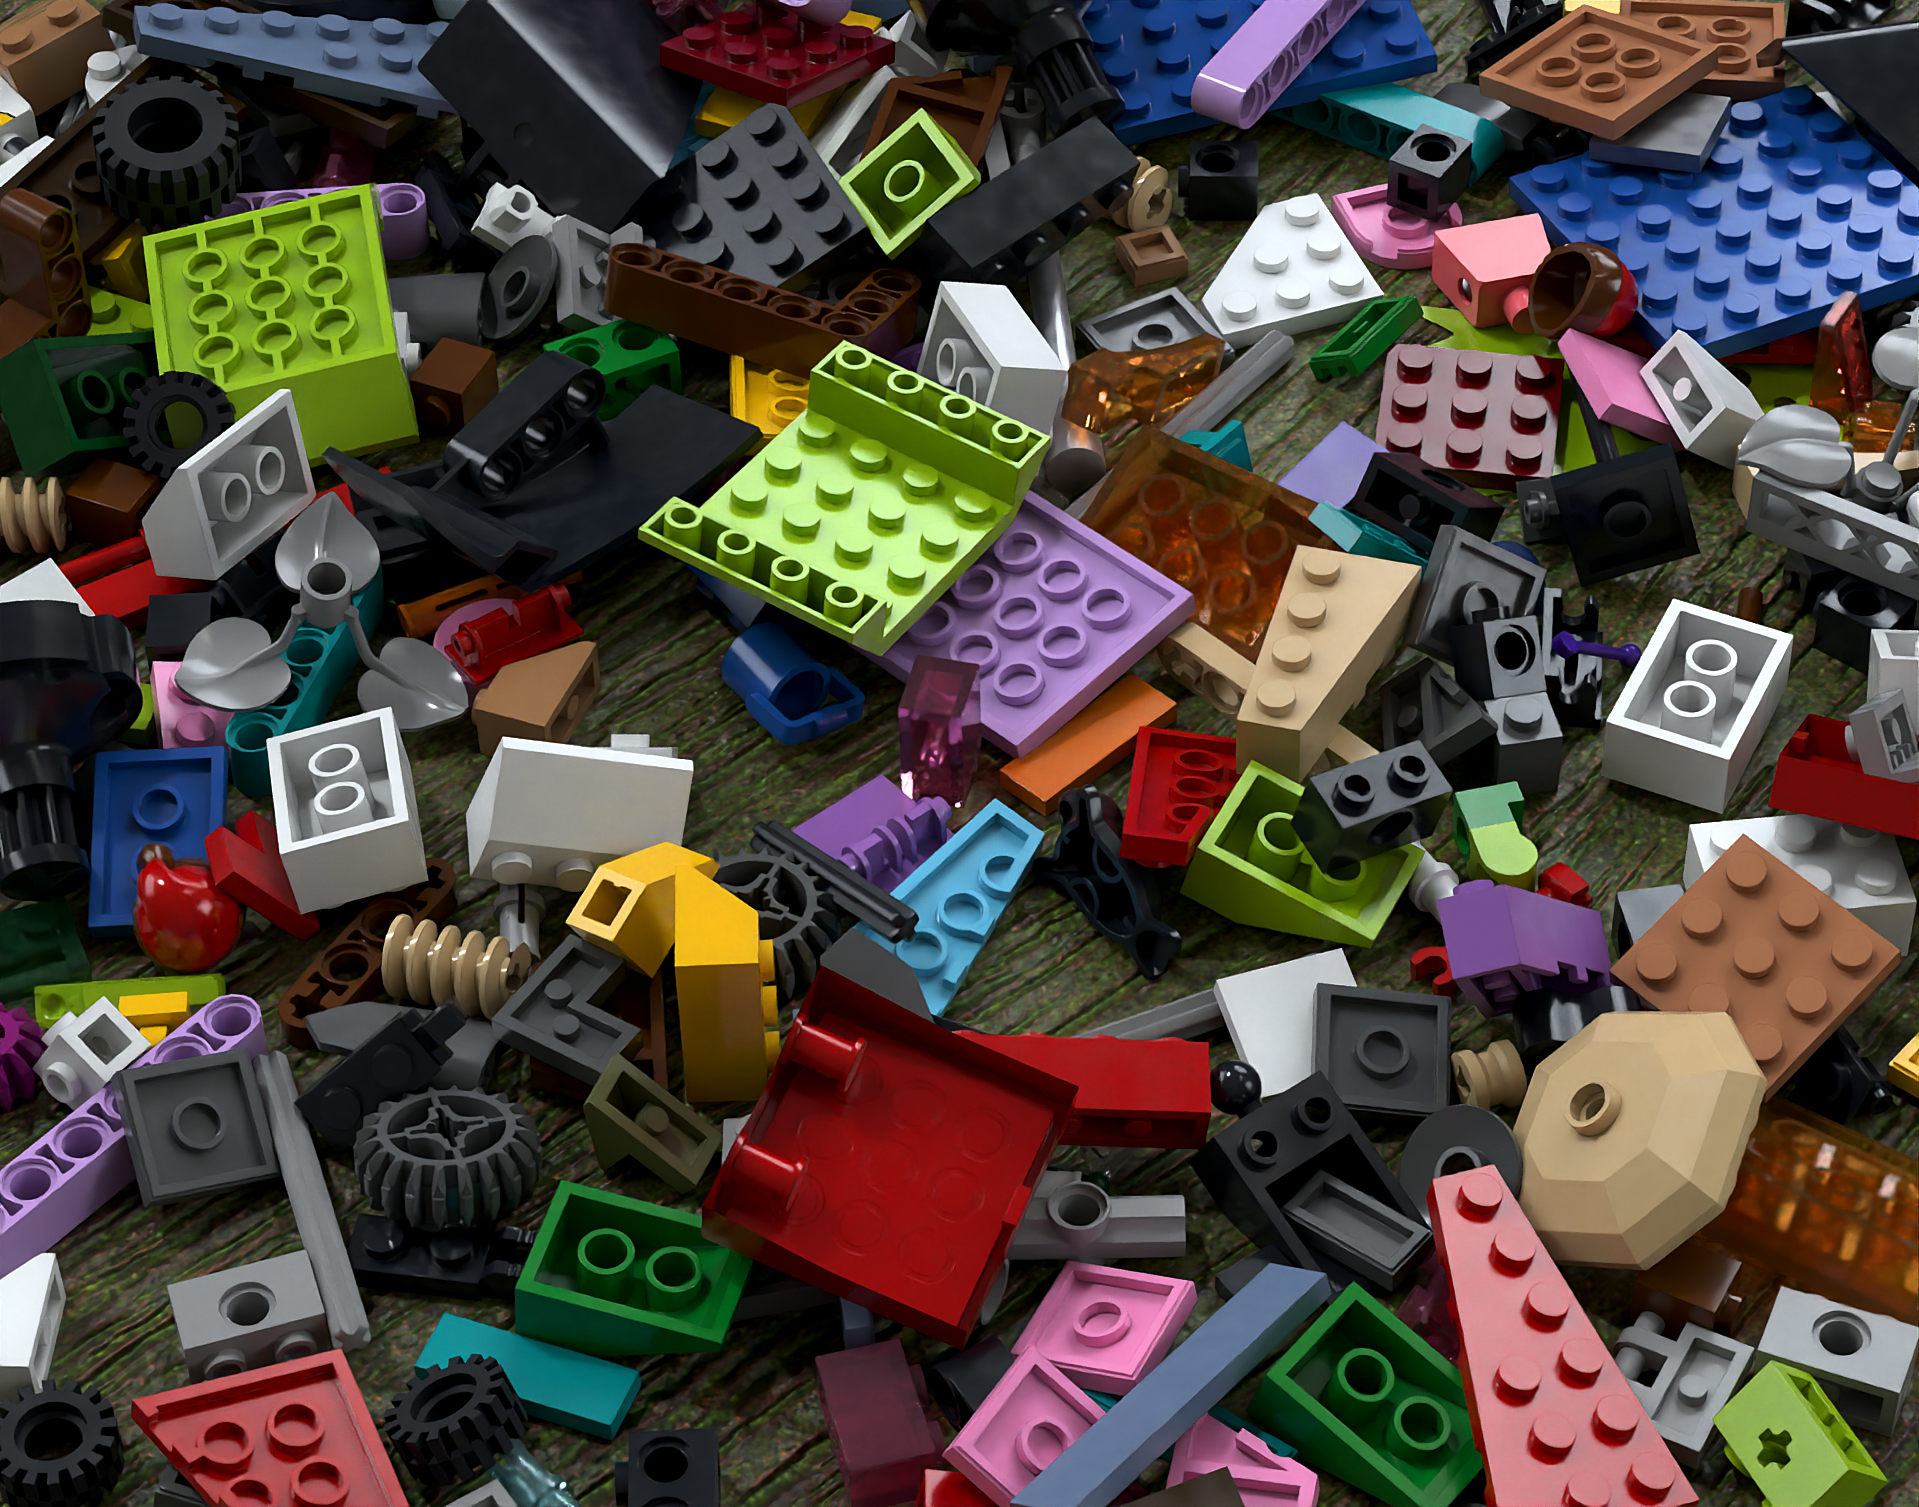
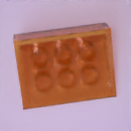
M1147 424L1142 425L1079 521L1193 593L1196 611L1184 622H1193L1254 665H1256L1297 546L1303 545L1348 553L1308 519L1319 503Z
M1776 1094L1767 1103L1762 1101L1758 1110L1757 1124L1750 1134L1737 1172L1736 1186L1728 1199L1725 1210L1692 1235L1691 1238L1702 1242H1718L1740 1253L1743 1261L1755 1269L1769 1273L1780 1272L1805 1284V1289L1808 1293L1823 1296L1836 1303H1845L1853 1308L1876 1315L1891 1316L1900 1322L1919 1327V1161Z

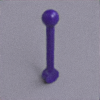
M1566 631L1560 632L1552 639V646L1555 652L1564 659H1568L1573 654L1578 653L1618 660L1622 666L1633 668L1637 666L1642 657L1641 650L1634 644H1626L1621 648L1577 641Z

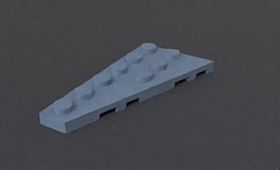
M158 3L151 7L135 6L133 30L139 54L202 68L212 66L216 61H221L242 69L243 77L263 81L266 71L293 77V88L378 107L386 105L390 99L401 101L417 108L416 115L436 120L439 116V110L459 114L417 68L419 61L450 24L447 22L417 25L402 24L390 18H379L373 22L347 20L342 16L333 14L312 18L292 16L282 11H268L264 14L237 13L225 7L192 10L181 9L168 3Z

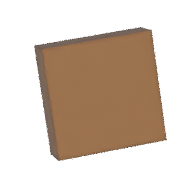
M1169 225L1115 237V254L1135 287L1188 274L1189 258Z

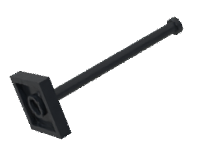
M1566 362L1596 460V464L1550 476L1580 586L1584 587L1700 554L1671 442L1620 456L1611 425L1598 419Z

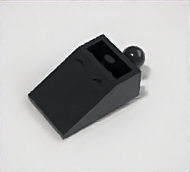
M1227 1060L1212 1070L1210 1073L1211 1103L1219 1111L1229 1115H1237L1240 1120L1213 1136L1188 1163L1226 1218L1259 1250L1273 1243L1295 1268L1326 1273L1332 1295L1320 1306L1324 1311L1353 1281L1365 1291H1368L1377 1283L1299 1239L1281 1213L1280 1209L1320 1169L1432 1231L1321 1070H1318L1264 1105L1260 1101L1262 1093L1261 1078L1253 1066L1241 1060ZM1252 1139L1263 1142L1255 1152L1251 1145Z

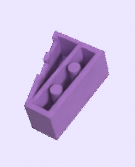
M1475 880L1460 884L1453 888L1454 896L1437 899L1453 980L1485 1018L1512 1013L1514 1002L1521 995L1531 990L1548 988L1568 994H1583L1601 987L1614 986L1610 983L1609 970L1612 968L1599 911L1506 884L1494 886L1492 880Z

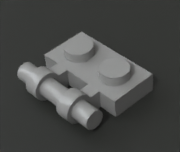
M1644 1311L1640 1313L1633 1327L1623 1329L1613 1347L1614 1361L1675 1461L1697 1470L1718 1431L1712 1418L1738 1393L1752 1366L1755 1348L1688 1321L1678 1340L1673 1341L1661 1336L1666 1327L1663 1319L1653 1312ZM1650 1369L1660 1372L1651 1388L1636 1382L1641 1372H1646Z

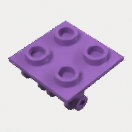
M882 774L791 830L888 894L955 835L946 828V821L952 817V812L948 803L942 797L937 796L934 799L923 797L916 803Z

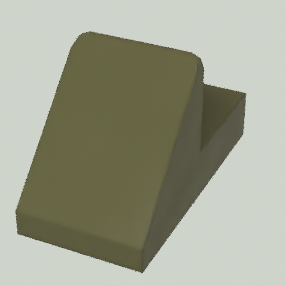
M619 1053L611 1057L583 1105L598 1164L602 1170L606 1171L630 1154L682 1195L697 1185L723 1138L719 1131Z

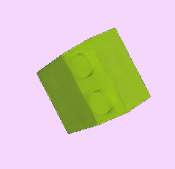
M1251 760L1198 845L1179 893L1238 924L1371 949L1426 851L1410 843L1323 874L1290 825L1305 787Z

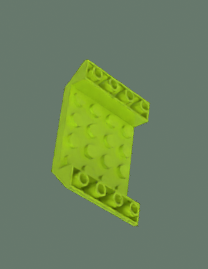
M376 182L142 237L159 376L167 371H187L211 379L214 384L220 386L227 393L225 396L230 403H233L236 411L234 413L235 423L279 389H290L310 468L329 464L322 454L330 446L354 458L420 442L414 401L402 368L380 232L385 231ZM176 402L167 406L164 412L174 449H187L196 444L203 433L204 427L200 412L187 402Z
M843 340L811 370L807 408L700 508L674 496L639 528L638 539L830 634L881 657L1012 525L1050 447L1051 437L983 406L966 396L936 384L915 372L870 353L864 348Z

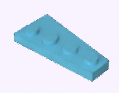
M995 798L890 893L891 896L916 911L919 916V921L914 928L917 935L911 942L907 943L901 940L897 944H892L861 922H858L852 928L914 969L931 1014L942 1017L1033 866L1034 860L1037 859L1042 851L1045 833Z

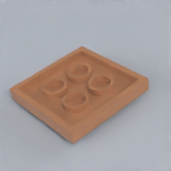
M1620 0V16L1718 48V68L1684 92L1731 97V100L1750 102L1780 93L1785 89V61L1778 66L1758 68L1756 54L1774 39L1785 37L1784 3L1724 0Z
M1583 4L1480 73V94L1504 102L1509 107L1521 108L1547 117L1552 122L1567 124L1592 133L1598 138L1614 141L1717 69L1718 48Z
M1743 833L1609 970L1610 983L1614 986L1633 990L1640 998L1641 1007L1646 1011L1726 1012L1733 1019L1768 1084L1762 1101L1767 1103L1901 963V950Z

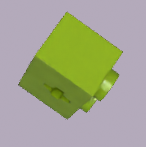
M1771 1360L1712 1418V1421L1728 1442L1724 1446L1728 1459L1740 1472L1754 1479L1766 1498L1762 1501L1763 1507H1863L1889 1482L1814 1377L1805 1371Z

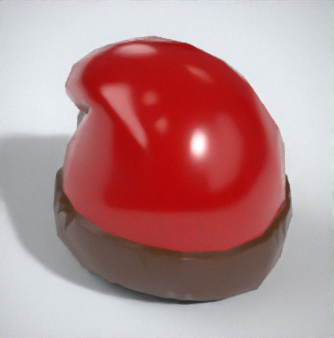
M1575 242L1559 246L1544 257L1543 262L1538 265L1534 273L1528 298L1531 325L1534 327L1537 335L1558 342L1569 328L1599 340L1610 338L1620 332L1632 320L1638 306L1639 287L1634 275L1629 272L1626 265L1612 250L1599 244Z
M163 843L147 844L138 854V867L142 871L138 875L137 896L132 909L133 930L140 949L156 966L178 975L200 974L214 969L230 956L236 947L246 920V905L215 885L209 860L191 857L174 859L172 850Z

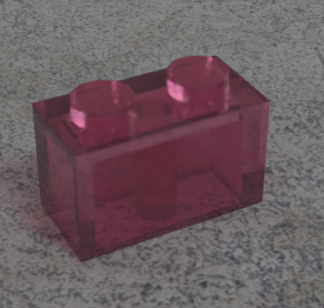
M917 654L898 706L902 791L912 800L918 801L923 797L934 799L940 796L949 806L964 808L982 756L980 664Z
M899 1338L815 1357L818 1403L849 1506L888 1507L915 1501L925 1469L936 1470V1465L947 1462V1459L942 1456L946 1449L938 1421L926 1422L922 1408L928 1407L929 1402L921 1366L919 1364L908 1366Z

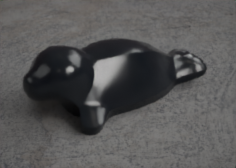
M1091 784L1067 790L1057 803L1061 833L1056 840L1054 853L1035 859L1033 862L1034 873L1040 878L1062 883L1090 923L1106 937L1125 945L1143 975L1147 979L1156 980L1171 967L1173 958L1177 957L1182 949L1181 944L1183 942L1180 934L1175 929L1161 921L1163 886L1158 868L1142 866L1135 862L1134 859L1120 858L1124 820L1121 809L1112 798L1098 792Z

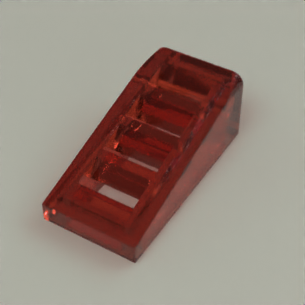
M1846 290L1845 293L1840 295L1820 323L1809 406L1828 413L1834 417L1839 425L1851 427L1856 423L1873 398V382L1858 293Z

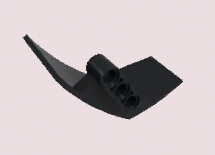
M552 350L542 353L533 360L452 438L443 455L445 475L431 489L418 486L410 488L331 446L322 456L363 500L381 514L428 541L532 594L582 570L637 537L639 528L674 496L685 502L690 500L739 460L764 435L758 426L654 384L617 417L603 426L596 412L602 406L606 396L604 376L599 370L561 352Z

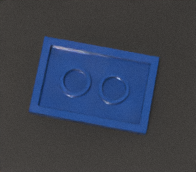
M225 746L95 752L88 928L93 938L135 936L132 909L137 896L138 875L142 871L138 867V854L147 844L163 843L172 850L174 859L191 857L209 860L204 845V838L221 825L227 829L229 757Z

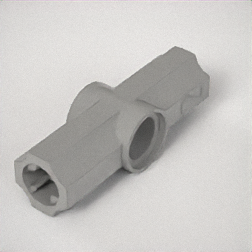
M1075 1181L1065 1183L1056 1188L1048 1198L1032 1199L1006 1258L1008 1260L1050 1259L1057 1268L1062 1270L1067 1260L1103 1266L1109 1258L1185 1257L1183 1195L1108 1196L1102 1188L1090 1182Z

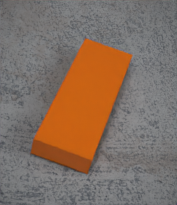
M1130 673L1084 707L1040 746L1021 759L1016 757L1001 768L1000 786L1047 817L1057 809L1059 798L1064 792L1091 784L1134 752L1139 726L1164 729L1177 719V703Z

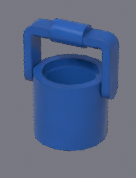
M769 621L752 626L732 643L725 654L721 667L722 680L745 702L748 712L783 744L795 745L809 739H816L845 728L862 717L865 701L864 694L833 666H825L780 624ZM828 693L840 702V704L836 703L820 709Z

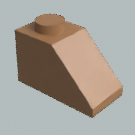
M582 641L502 666L487 689L483 688L478 692L473 703L471 719L472 723L477 726L480 753L493 756L502 737L567 744L601 690L597 643Z

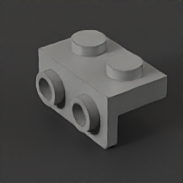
M566 215L553 223V245L557 252L555 286L558 323L581 333L623 319L609 313L603 304L609 251L613 246L621 243L643 244L642 227L630 222L609 235L570 215Z
M1903 689L1877 694L1848 716L1851 725L1845 727V741L1849 756L1854 764L1861 763L1864 774L1910 784H1919V748Z

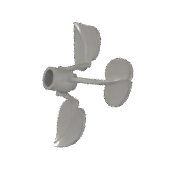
M1906 327L1885 333L1878 340L1872 354L1873 367L1885 383L1896 389L1911 391L1882 461L1870 463L1868 466L1861 468L1855 475L1853 445L1847 441H1839L1840 427L1834 417L1814 407L1792 404L1775 408L1755 422L1741 444L1736 464L1755 467L1784 481L1808 488L1826 489L1834 487L1844 480L1841 495L1846 498L1845 500L1880 514L1904 511L1906 508L1910 519L1919 528V482L1902 495L1904 487L1901 475L1892 466L1919 404V327Z
M334 491L325 494L306 508L286 530L277 547L275 554L277 576L285 588L300 594V602L291 608V617L280 638L271 644L268 632L260 624L238 617L222 618L207 625L196 634L187 648L180 668L174 675L177 687L188 697L206 707L237 713L256 711L274 703L289 687L291 681L290 668L278 655L287 650L301 622L307 620L312 625L323 629L332 628L345 622L349 626L363 663L371 668L358 682L357 696L364 713L391 706L399 732H417L459 719L468 711V695L460 675L450 661L435 647L415 638L397 637L387 642L379 658L372 653L359 621V610L351 605V595L364 590L375 579L379 571V549L370 532L349 512Z

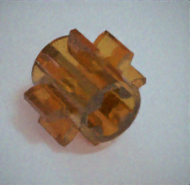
M1877 400L1864 402L1863 413H1849L1844 425L1842 441L1850 442L1853 445L1854 452L1885 453L1900 419L1901 404ZM1913 420L1898 452L1913 451L1915 442V425Z

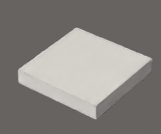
M1342 948L1216 980L1213 992L1241 1061L1253 1066L1261 1078L1262 1093L1260 1101L1263 1105L1311 1075L1313 993L1317 983L1357 987Z

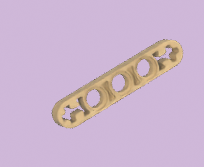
M1183 622L1157 644L1158 656L1163 667L1176 681L1236 723L1255 665L1193 622ZM1338 723L1337 734L1308 772V775L1313 777L1379 754L1380 752Z

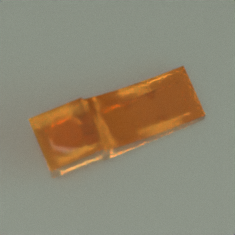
M1205 332L1180 343L1153 349L1113 352L1103 347L1072 363L1067 371L1068 389L1060 417L1099 436L1131 418L1153 427L1175 415L1219 376L1226 341Z

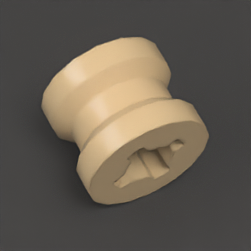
M1508 1039L1491 1042L1487 1051L1477 1054L1467 1049L1452 1054L1450 1060L1451 1078L1459 1104L1474 1105L1487 1110L1491 1106L1503 1104L1509 1108L1523 1104L1528 1090L1525 1071L1517 1050Z

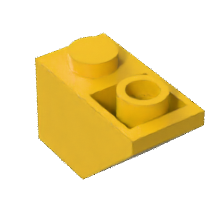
M668 841L616 859L598 867L565 923L585 941L625 959L626 968L653 978L675 942V866L689 864L712 880L721 865L710 857Z

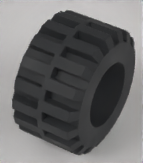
M159 76L146 78L147 83L138 85L133 82L124 86V94L122 95L113 93L106 100L107 108L98 110L95 117L96 126L93 127L98 182L101 192H104L105 201L111 208L119 207L120 216L128 221L139 218L141 226L153 228L155 224H165V230L178 229L177 224L188 223L189 226L202 223L201 217L207 215L214 218L222 212V204L232 203L236 197V188L241 187L242 162L236 112L231 104H225V96L217 90L207 92V84L195 80L190 84L184 82V77L171 76L170 80L159 81Z

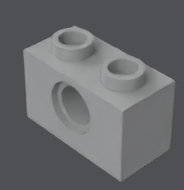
M306 1249L167 1285L175 1325L191 1385L202 1383L204 1380L210 1381L332 1351L325 1311Z
M1781 1286L1757 1350L1753 1377L1771 1360L1810 1373L1847 1424L1891 1437L1914 1372L1919 1346V1327L1900 1322L1891 1316L1876 1315L1836 1303L1817 1294H1806Z

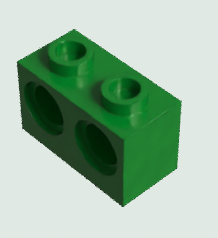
M620 319L543 345L544 352L552 350L561 352L601 372L606 381V396L602 406L596 412L601 422L617 417L652 384L683 395L680 352L668 333L626 319Z

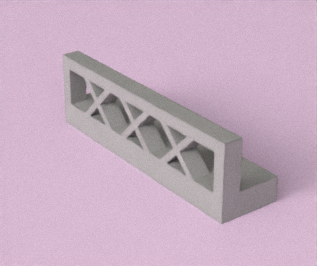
M1761 469L1757 472L1753 479L1746 531L1919 601V529L1820 489L1795 485Z

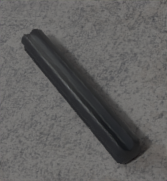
M773 820L768 824L758 822L754 825L752 831L755 836L749 843L754 853L759 854L766 845H768L772 854L776 857H780L793 850L794 859L798 864L809 862L808 868L812 871V876H821L825 880V884L817 891L834 894L830 899L836 907L892 944H897L901 940L908 943L916 937L917 933L914 928L919 921V916L912 908L777 821Z

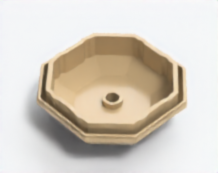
M1614 1011L1603 1013L1536 1066L1513 1129V1134L1521 1150L1523 1162L1522 1184L1517 1203L1555 1265L1648 1270L1725 1210L1728 1199L1736 1186L1737 1172L1750 1134L1757 1124L1758 1110L1768 1084L1733 1019L1726 1012Z

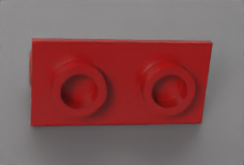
M561 583L555 586L550 584L532 594L529 593L512 601L514 614L510 616L500 607L471 622L465 621L459 624V632L451 635L452 643L445 646L444 651L476 686H479L495 678L502 666L547 653L584 635V631L564 610L572 604L571 597L565 586Z

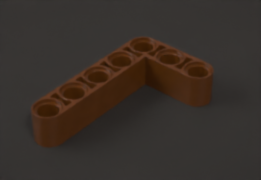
M15 188L9 191L0 201V256L9 299L0 305V359L33 339L87 336L93 320L88 284L75 218L72 212L23 188Z
M621 243L613 246L609 251L603 304L609 313L617 317L810 380L811 370L843 340L890 361L914 337L922 282L915 274L895 268L879 269L871 273L836 306H832L648 245Z

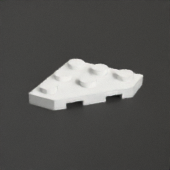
M1318 193L1263 207L1202 298L1201 315L1235 350L1255 345L1271 330H1279L1284 336L1350 321L1372 300L1384 299V293Z

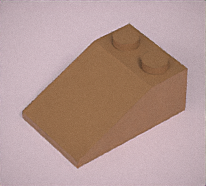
M41 0L0 24V76L30 104L34 117L86 88L87 62L93 54L101 51L112 52L116 50L108 29L102 27V14L85 0Z

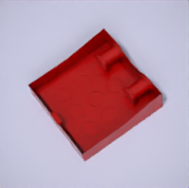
M1808 714L1779 754L1768 806L1919 840V784H1910L1864 774L1861 763L1854 764L1847 750L1845 727L1851 725L1850 722Z
M821 965L788 1032L766 1087L747 1123L736 1137L702 1205L701 1237L963 1351L1072 1115L1079 1087L954 1034Z

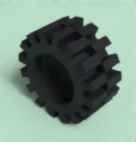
M187 371L163 372V375L152 376L145 380L146 384L141 389H135L130 396L133 400L130 407H125L123 415L124 418H127L126 428H123L124 439H128L131 447L128 449L133 458H138L142 463L141 466L147 471L170 479L176 468L235 424L234 413L236 411L233 403H230L225 396L227 393L220 386L214 384L211 379ZM176 402H187L193 405L200 412L204 425L203 433L198 442L182 450L168 446L161 439L158 432V420L162 411L167 406Z
M471 1354L466 1363L461 1355L449 1358L448 1367L442 1370L438 1363L427 1368L426 1370L430 1376L422 1381L416 1376L406 1383L410 1392L408 1394L397 1392L391 1400L395 1408L387 1409L384 1419L387 1422L384 1425L385 1431L410 1475L415 1480L419 1478L421 1484L428 1486L435 1479L439 1486L451 1485L454 1475L457 1474L462 1482L474 1477L473 1469L480 1465L487 1471L496 1465L493 1458L495 1454L500 1453L507 1456L514 1448L510 1439L521 1438L525 1431L522 1423L527 1422L525 1407L501 1364L499 1365L497 1360L491 1356L484 1360L481 1354Z
M49 1379L42 1380L43 1392L34 1395L29 1385L17 1390L20 1398V1403L17 1405L6 1398L0 1404V1491L3 1500L10 1507L16 1502L18 1507H80L79 1501L85 1498L92 1507H95L103 1501L100 1486L113 1491L119 1482L116 1471H123L124 1448L113 1406L108 1398L102 1401L98 1389L89 1385L82 1394L79 1381L67 1379L64 1390H57L55 1380ZM73 1437L82 1440L81 1445L75 1451L60 1459L40 1461L28 1457L29 1453L36 1446L52 1438Z

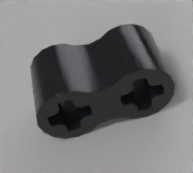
M1621 986L1601 987L1583 994H1568L1556 989L1542 988L1531 990L1521 995L1514 1002L1512 1015L1517 1052L1523 1064L1525 1074L1532 1077L1539 1063L1599 1015L1614 1011H1642L1639 996L1633 990Z

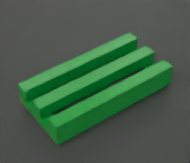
M1410 295L1372 300L1311 357L1308 363L1316 380L1325 379L1330 374H1332L1333 378L1343 377L1347 372H1349L1350 376L1360 375L1424 314L1417 297H1411Z

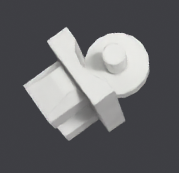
M496 182L489 189L484 207L474 223L471 233L504 254L519 240L531 235L543 236L553 243L552 224L565 217L566 214L554 218L538 208L534 194L517 184L507 189Z

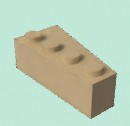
M1303 545L1297 546L1236 719V774L1243 775L1251 760H1254L1298 784L1303 781L1337 734L1338 723L1349 708L1355 710L1365 696L1366 684L1378 668L1384 670L1394 656L1395 645L1406 631L1421 586L1422 566Z

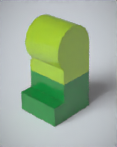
M1517 781L1454 792L1451 834L1471 881L1492 880L1494 886L1506 884L1535 893L1538 853L1532 841L1521 835L1524 797Z

